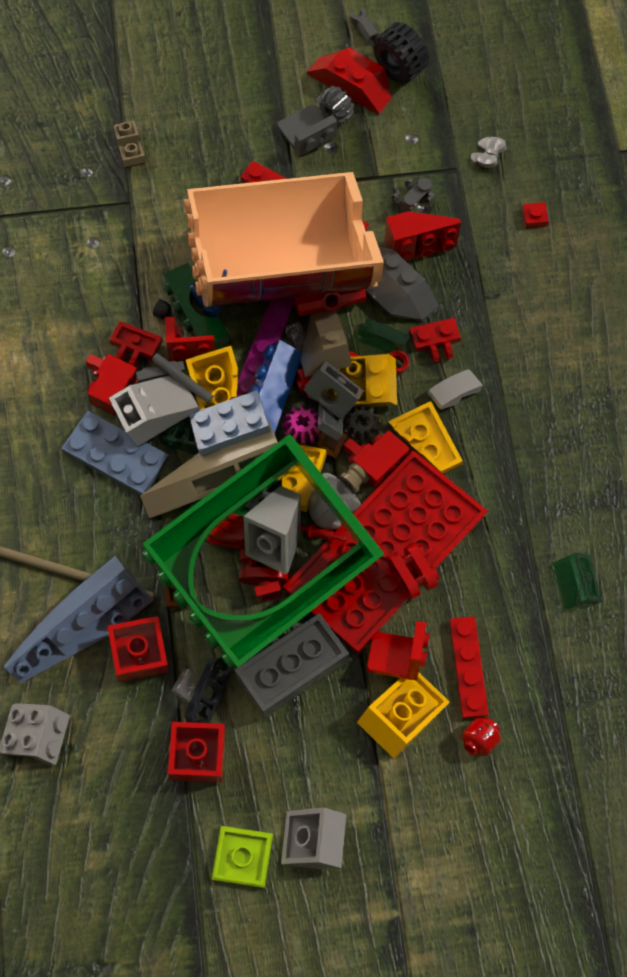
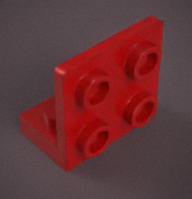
M165 317L169 362L183 361L184 365H186V359L215 351L214 336L181 337L180 326L175 325V318Z

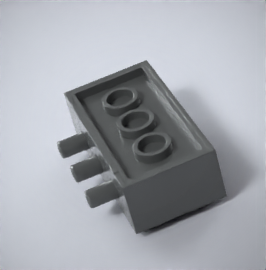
M320 613L301 626L296 622L289 628L292 632L280 640L278 638L274 639L269 643L271 646L260 653H256L240 667L234 669L235 678L264 719L348 663V651Z

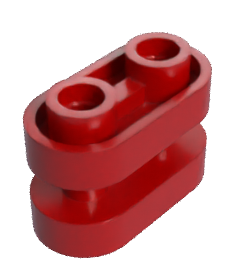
M233 515L213 531L206 542L217 547L245 549L244 516Z
M414 543L404 548V557L401 558L397 552L386 557L390 570L410 600L421 595L419 587L423 586L427 591H430L438 586L437 581L440 580L437 570L433 566L430 567L427 563V555L422 546H417ZM408 565H411L412 569L417 575L416 578H413L412 574L407 568Z
M245 549L240 550L239 563L246 565V567L239 569L238 581L240 583L258 585L263 581L271 580L272 582L279 581V585H284L288 582V573L284 574L271 567H256L267 565L246 556Z

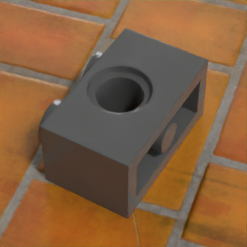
M326 360L303 389L312 400L321 403L330 414L339 417L341 420L359 400L363 389ZM328 389H333L337 394H331Z

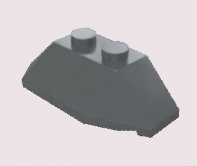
M379 247L384 262L381 281L378 282L377 287L365 289L366 293L388 315L404 319H416V321L423 322L439 309V305L426 280L393 249Z

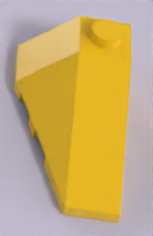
M232 346L186 359L190 378L214 396L210 403H206L196 395L199 410L237 397L238 366Z

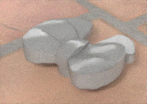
M499 137L481 139L478 142V146L484 149L485 153H472L471 160L475 165L478 163L484 168L497 166L498 154L507 149L505 140Z

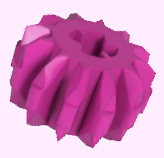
M302 405L299 411L293 407L291 414L284 416L286 422L282 424V427L286 431L285 437L291 434L296 442H301V445H306V441L313 445L315 438L320 437L318 413L314 414L313 407L305 410V407Z

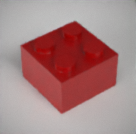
M158 616L107 626L118 682L168 673Z
M172 722L168 766L170 781L223 783L225 724Z

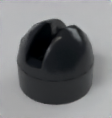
M159 299L154 307L153 316L159 319L170 317L172 313L171 305Z

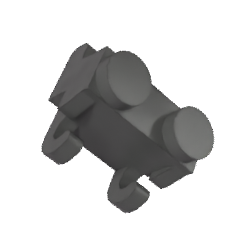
M408 178L405 181V185L410 191L401 200L398 199V193H394L391 196L393 203L400 208V213L412 212V208L424 196L428 203L435 198V194L431 191L433 185L428 178H420L415 185L412 184L413 179Z

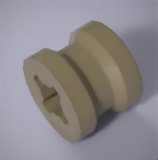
M352 463L347 472L339 475V479L356 494L359 491V486L369 481V476L362 467Z

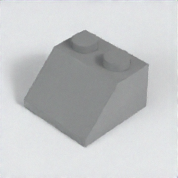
M327 808L287 811L281 864L317 869L342 868L346 814Z

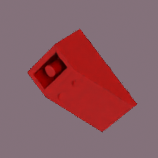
M409 211L386 217L384 243L386 248L393 249L406 262L418 257H428L436 252L450 251L457 247L461 220L459 218Z

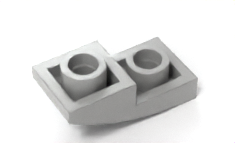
M468 369L441 381L429 389L427 394L440 409L459 404L462 397L480 392L483 385Z

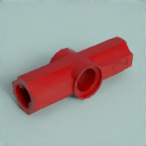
M365 289L294 297V304L298 316L325 310L334 312L342 306L366 301ZM328 295H335L331 302H325Z

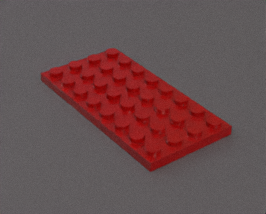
M413 450L353 513L383 551L384 555L309 613L313 616L320 613L334 634L359 654L372 640V637L408 601V597L390 570L386 557L397 552L402 558L405 556L404 548L414 543L417 546H422L427 555V563L430 567L433 566L437 569L487 515L488 510ZM343 525L339 527L335 535L345 536L347 541L327 540L283 586V590L291 596L357 545V542ZM408 565L407 568L409 569L413 578H416L417 575L415 574L411 565Z

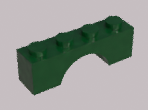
M186 263L163 273L165 282L162 283L163 290L167 296L171 295L173 299L172 305L176 314L181 313L183 317L182 324L186 332H191L193 337L214 336L215 350L230 346L229 334L220 318L202 316L191 306L195 297L190 286L193 285L196 289L195 282L198 280L193 279L190 264Z

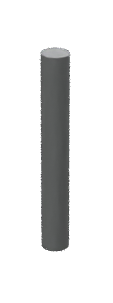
M158 353L153 356L152 361L206 403L212 401L214 396Z

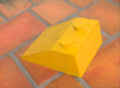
M418 673L417 681L403 678L396 681L367 708L357 723L395 759L437 717L450 701Z

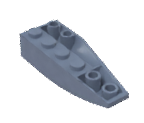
M114 556L72 591L46 616L19 646L4 667L21 684L108 637L107 626L128 622L151 603L153 599L123 563Z

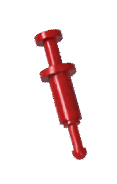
M301 522V532L307 533L309 539L317 537L329 541L334 539L342 542L347 541V537L338 536L333 531L318 528L314 523L306 527Z

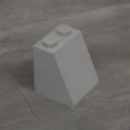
M279 486L244 515L246 556L284 574L289 572L301 535V494Z

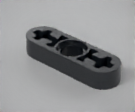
M212 658L207 662L186 709V722L210 723L232 670L222 658ZM216 665H219V669L221 670L220 674H218V670L215 669ZM208 685L213 690V695L209 700L204 696V689ZM196 712H199V715L201 716L200 720H198V717L195 716Z

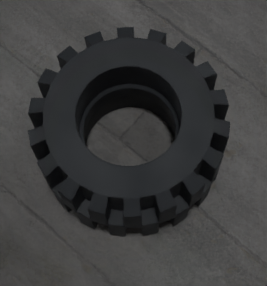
M393 23L373 40L372 49L378 64L384 66L387 75L401 84L409 83L429 65L430 57L427 47L420 36L405 23Z

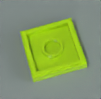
M221 826L212 881L265 889L273 834Z

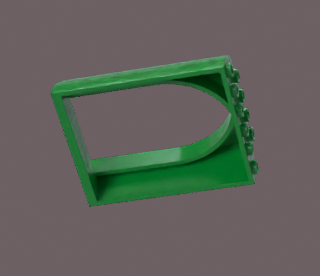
M291 434L287 435L143 543L145 551L142 552L150 565L154 564L159 571L157 574L160 582L166 589L168 587L172 588L174 600L181 609L186 606L190 612V621L197 629L202 627L206 633L204 639L212 649L216 647L222 653L220 655L229 668L232 666L240 667L384 555L380 547ZM297 467L357 542L356 546L286 600L263 612L250 615H228L213 611L197 602L193 585V573L196 559L205 541L222 523Z

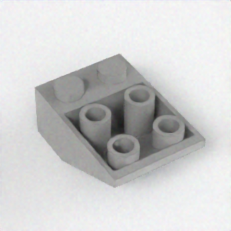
M171 375L130 385L109 397L126 433L137 446L200 409L190 390Z

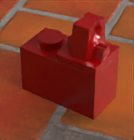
M90 354L85 363L87 368L94 371L93 375L97 377L96 381L90 383L87 390L90 404L115 416L116 411L109 397L130 385L136 384L138 381L136 372L138 370L136 367L110 354L107 357H103V359Z
M389 430L383 436L379 434L371 445L368 443L366 446L364 444L360 446L351 438L343 444V451L350 456L348 461L351 464L356 463L364 469L369 476L367 483L375 490L407 458L410 448Z

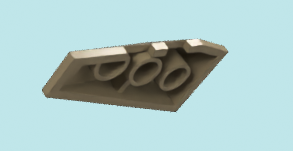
M325 310L310 315L301 354L305 378L313 376L325 360L336 369L352 366L348 344L336 311L330 312Z

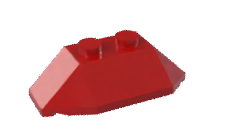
M350 47L319 57L307 71V75L328 87H340L342 92H346V95L351 100L377 115H380L391 101L386 68Z

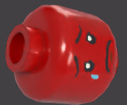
M476 718L462 733L464 748L473 756H487L500 743L501 739L499 726L490 718Z

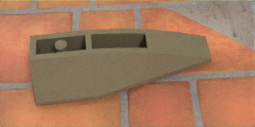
M269 421L268 424L271 432L203 456L199 452L141 494L140 497L149 518L206 497L277 444V439Z

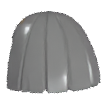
M330 473L322 474L350 511L354 513L361 506V503L355 497L356 495L353 491L346 487V484L342 480L337 479L336 476ZM313 488L308 505L311 519L317 526L323 529H338L342 523Z

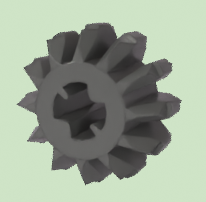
M331 86L317 98V107L321 110L320 113L325 116V119L333 115L337 120L338 126L345 123L354 113V104L350 102L351 98L346 95V92H342L340 87Z

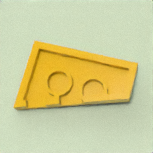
M431 401L388 421L389 426L442 474L463 465V460Z
M298 444L321 473L326 458V450ZM297 467L282 478V486L301 494V511L307 512L313 486Z

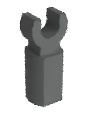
M360 8L359 17L355 16L353 12L350 13L351 23L357 25V29L369 45L373 44V40L380 34L370 19L366 18L365 9Z

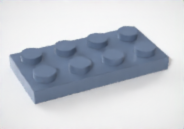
M90 411L86 412L61 448L63 453L139 495L151 487L169 460L168 454L146 442L137 446L126 431Z

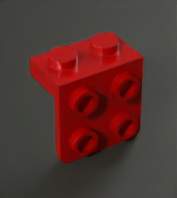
M416 621L414 638L383 632L375 634L372 637L367 671L417 681L419 667L425 668L427 653L422 652V649H427L430 634L425 633L427 622Z

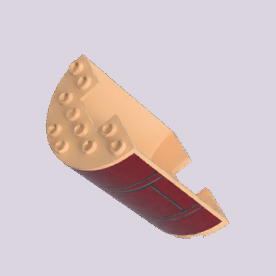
M353 172L187 189L188 199H184L185 214H187L188 228H191V232L188 233L189 246L193 247L191 248L192 260L195 262V266H192L193 279L198 280L195 282L197 296H202L205 307L375 288L378 286V282L381 281L384 262L374 232L365 231L362 222L363 200ZM224 269L228 271L227 277H222Z

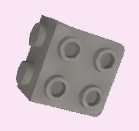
M13 704L0 743V753L4 755L33 757L48 765H56L70 715L51 705Z

